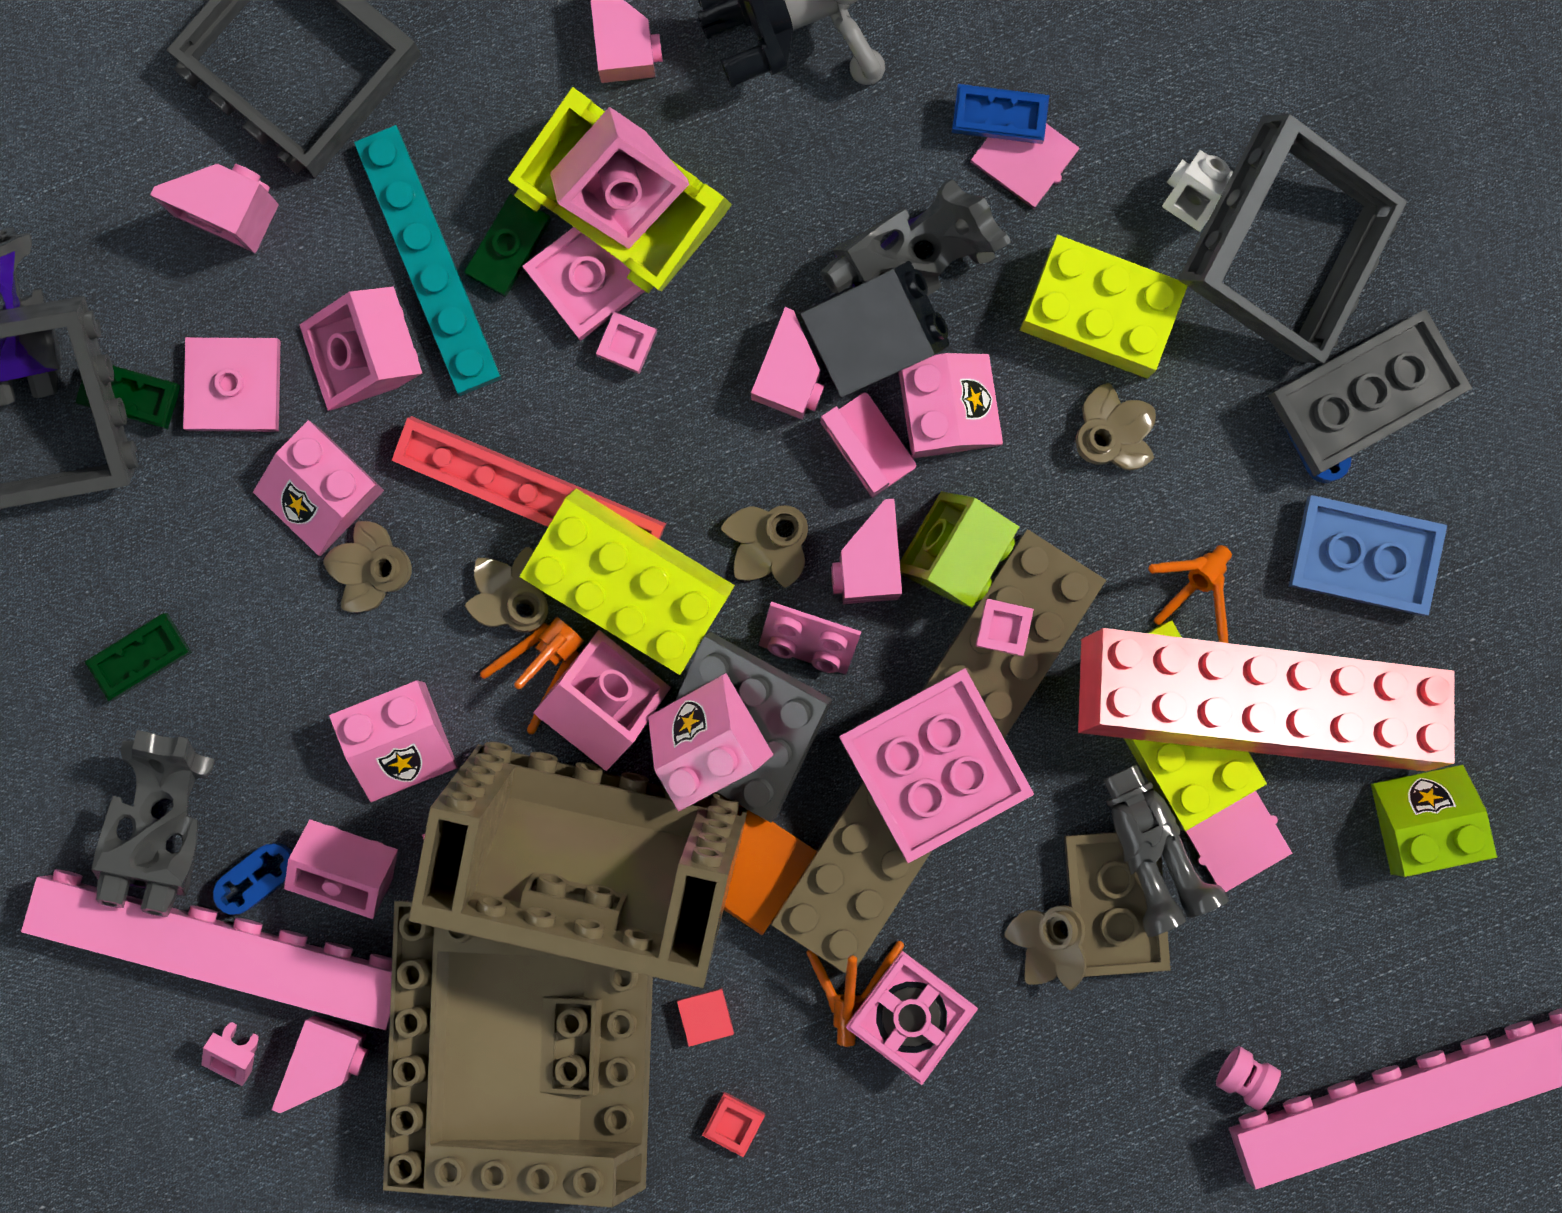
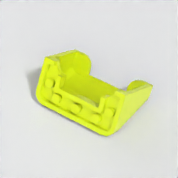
M572 87L508 178L511 183L519 188L514 196L536 212L541 205L545 206L631 269L626 278L648 294L653 287L662 292L721 221L732 204L706 183H702L697 177L672 161L688 179L689 185L630 249L559 205L550 172L605 112L594 104L592 100Z

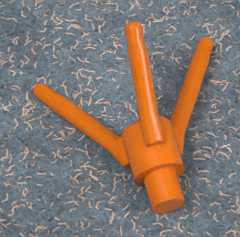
M1218 545L1212 553H1206L1193 560L1149 565L1148 570L1150 573L1190 571L1188 574L1189 583L1154 618V623L1161 625L1197 589L1203 592L1212 590L1219 642L1229 643L1223 588L1224 574L1227 571L1226 564L1232 558L1231 551L1226 546Z
M902 941L895 943L862 995L859 996L855 995L857 978L856 956L851 955L848 957L845 993L840 995L836 993L818 956L812 951L807 950L806 954L827 996L831 1012L834 1013L833 1026L838 1028V1045L845 1047L855 1045L856 1035L848 1030L845 1025L904 948Z

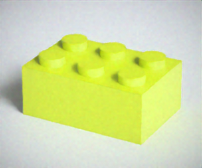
M1057 234L1019 331L1148 379L1157 370L1188 286L1175 278Z

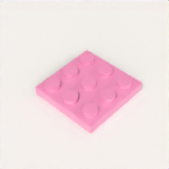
M966 668L839 736L907 863L914 861L1034 795Z

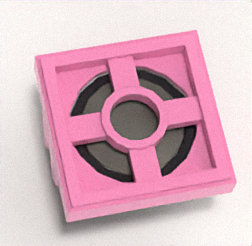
M901 950L845 1027L922 1085L976 1013L978 1007Z

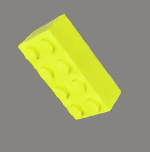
M577 488L564 499L519 576L681 675L735 586Z
M1172 620L1147 632L1149 634L1181 637ZM1124 738L1147 780L1152 782L1153 790L1164 798L1182 831L1189 830L1267 785L1249 752Z

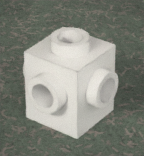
M1199 150L1191 164L1182 159L1167 181L1174 189L1162 207L1201 232L1213 213L1233 171L1230 170L1228 164L1221 158L1208 155Z

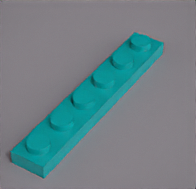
M397 125L355 141L354 144L457 394L462 396L501 380L502 377Z

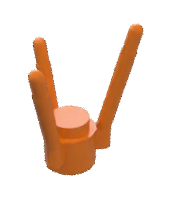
M556 617L549 626L543 623L533 634L493 661L492 664L480 672V676L484 679L488 678L540 641L535 647L540 654L515 681L514 686L516 689H522L547 661L557 666L562 660L563 662L542 698L543 700L579 655L576 650L584 640L564 621ZM535 714L527 727V733L531 735L536 732L542 721Z

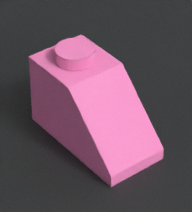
M591 0L597 65L601 83L654 78V62H663L660 34H651L649 20L624 0Z
M785 307L751 391V400L803 420L807 409L816 410L825 385L817 383L820 369L794 310Z
M315 1015L305 1020L272 1110L282 1113L344 1084L350 1079L352 1074L359 1076L368 1055V1049L362 1047L366 1034Z

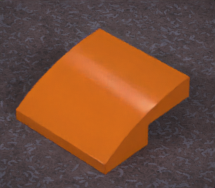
M739 805L737 815H742L744 807ZM748 810L724 910L760 935H763L817 851L773 821L770 823Z

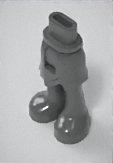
M1137 764L1103 779L1111 796V799L1107 800L1106 803L1108 807L1113 808V823L1123 848L1124 862L1128 863L1130 875L1135 872L1137 873L1145 895L1147 910L1142 921L1148 937L1165 933L1186 922L1183 911L1170 895L1156 862L1161 855L1169 869L1187 917L1192 918L1206 914L1229 902L1228 896L1221 886L1204 883L1197 875L1179 836L1180 827L1176 823V818L1160 794L1154 790L1148 791L1154 786L1151 781L1145 783Z

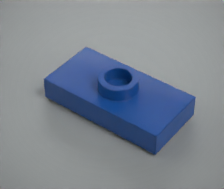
M958 84L951 133L1043 144L1049 95Z

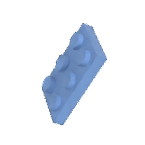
M1310 495L1306 500L1288 587L1423 617L1429 616L1447 525Z

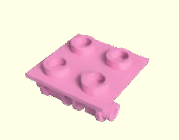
M771 602L759 646L767 648L775 656L781 658L794 657L812 663L820 671L826 673L839 672L846 675L861 631Z

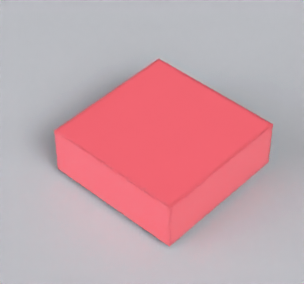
M723 988L677 1000L689 1047L734 1035Z
M723 1092L702 1136L744 1157L765 1117V1113Z

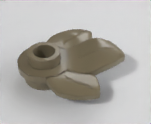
M1110 383L1097 387L1086 398L1082 406L1085 423L1080 427L1076 435V447L1079 455L1089 463L1103 465L1112 462L1124 470H1138L1146 466L1154 459V455L1143 439L1150 433L1155 424V408L1141 400H1128L1121 403ZM1095 434H1099L1106 441L1105 447L1096 443L1094 439Z
M783 505L775 507L768 512L761 508L750 506L735 512L723 523L721 530L731 539L741 543L734 560V576L736 579L745 581L757 580L772 572L777 582L784 588H787L802 574L805 566V557L801 545L807 537L808 524L802 512L795 507ZM789 521L794 526L793 534L786 538L779 536L776 532V526L779 522Z
M369 521L356 522L353 533L354 543H344L334 547L323 560L329 575L339 583L346 584L341 600V608L348 612L360 613L377 608L387 592H395L403 588L412 574V566L407 554L402 549L392 545L388 531L384 527ZM389 561L392 569L390 574L385 577L382 573L384 563Z
M525 547L515 559L512 567L497 560L477 558L474 567V581L480 594L474 596L465 604L466 610L473 619L484 626L498 627L508 625L513 630L523 633L535 631L542 626L548 615V603L543 595V591L519 577L534 550L530 547ZM528 604L532 608L533 614L529 617H521L516 611V606Z
M1060 905L1049 909L1046 913L1027 910L1011 921L1004 933V937L1015 945L1027 948L1025 982L1028 985L1043 984L1058 977L1067 989H1075L1082 981L1086 971V957L1081 946L1085 938V924L1081 915L1072 907ZM1062 921L1068 927V936L1063 935L1061 932L1060 924Z

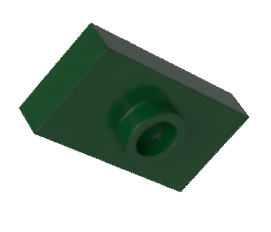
M510 194L464 272L466 276L506 298L522 271L523 265L526 264L550 223L551 217L540 210L536 212Z
M113 366L114 381L110 383L114 397H120L124 403L127 419L168 430L181 386L174 382ZM82 380L75 403L91 408Z
M163 613L84 662L107 700L113 702L192 652L169 614Z

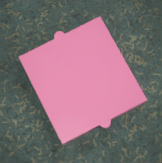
M1046 123L1043 144L988 137L970 162L1031 208L1035 209L1051 186L1061 182V173L1080 148Z
M1256 791L1185 831L1199 855L1197 863L1206 867L1214 883L1221 886L1225 892L1293 854L1276 826L1278 822L1277 817L1269 814Z

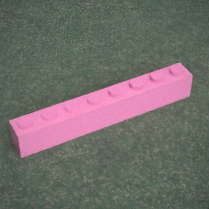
M55 869L53 875L36 878L21 930L22 933L382 1030H387L390 1026L392 958L371 954L369 960L351 956L353 948L332 942H325L324 948L306 944L308 938L306 935L288 930H280L279 936L261 932L263 924L243 918H235L234 924L216 920L218 912L199 906H190L188 912L172 908L168 917L142 912L141 905L143 900L127 896L124 908L104 906L96 900L97 887L82 884L83 876L70 871Z
M1562 1008L1548 1014L1550 1020L1536 1025H1533L1532 1021L1518 1022L1504 1028L1506 1035L1491 1040L1486 1035L1470 1038L1460 1043L1461 1050L1445 1055L1442 1050L1429 1052L1416 1058L1417 1065L1400 1070L1398 1065L1384 1067L1372 1073V1080L1357 1085L1354 1080L1339 1082L1327 1088L1328 1095L1311 1100L1310 1095L1298 1096L1283 1103V1110L1268 1115L1266 1110H1259L1239 1117L1240 1124L1229 1127V1131L1246 1181L1254 1189H1259L1562 1087Z

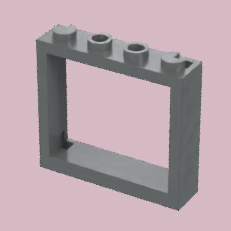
M209 0L167 48L168 53L178 63L173 70L192 87H195L198 82L211 91L207 98L224 114L229 116L235 111L244 118L246 122L242 128L260 144L264 145L269 139L281 149L277 157L296 174H299L304 169L316 178L421 56L415 41L367 1L328 0L392 55L307 152L198 61L250 1Z
M1291 114L1263 115L1178 280L1296 361L1325 364L1333 347L1336 348L1338 344V337L1348 317L1355 311L1359 302V296L1369 276L1376 270L1379 264V257L1390 235L1398 227L1396 223L1408 201ZM1288 152L1364 206L1299 334H1296L1222 283Z
M85 295L0 310V338L67 327L108 464L1 483L0 509L129 486L135 469L139 467L135 455L137 451L136 444L133 440H127L123 425L127 424L124 403L120 397H114L110 383L114 381L113 365L108 354L102 355L97 338L101 337L99 319L95 320L93 310L89 311Z

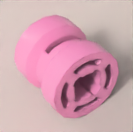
M1238 1045L1222 1065L1216 1079V1086L1229 1094L1234 1092L1243 1096L1244 1103L1259 1111L1273 1095L1281 1077V1070L1267 1062L1263 1064L1258 1063L1254 1060L1252 1053Z

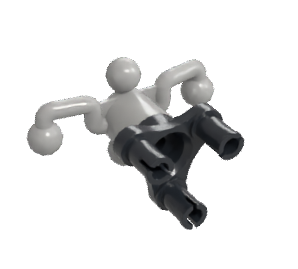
M698 0L702 11L699 10L696 14L699 22L702 23L701 28L706 39H710L716 34L743 23L746 27L751 26L759 39L758 46L729 58L721 59L724 73L731 88L767 72L775 75L787 70L793 30L828 16L831 17L835 28L842 34L854 55L850 62V73L856 82L862 85L875 84L882 78L885 72V61L882 55L876 50L871 49L859 26L850 17L847 10L851 4L858 0Z

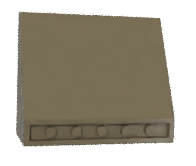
M486 742L484 745L478 744L430 807L409 921L704 988L748 812L746 808H743L742 815H737L740 801H732L719 793H714L712 797L707 796L678 812L664 786L648 783L649 779L643 775L630 772L622 773L621 776L604 773L602 767L587 762H578L575 766L559 763L556 756L543 752H532L528 756L512 752L511 746L499 742Z
M412 900L394 901L383 1191L613 1208L646 1189L653 977L410 922L409 916Z

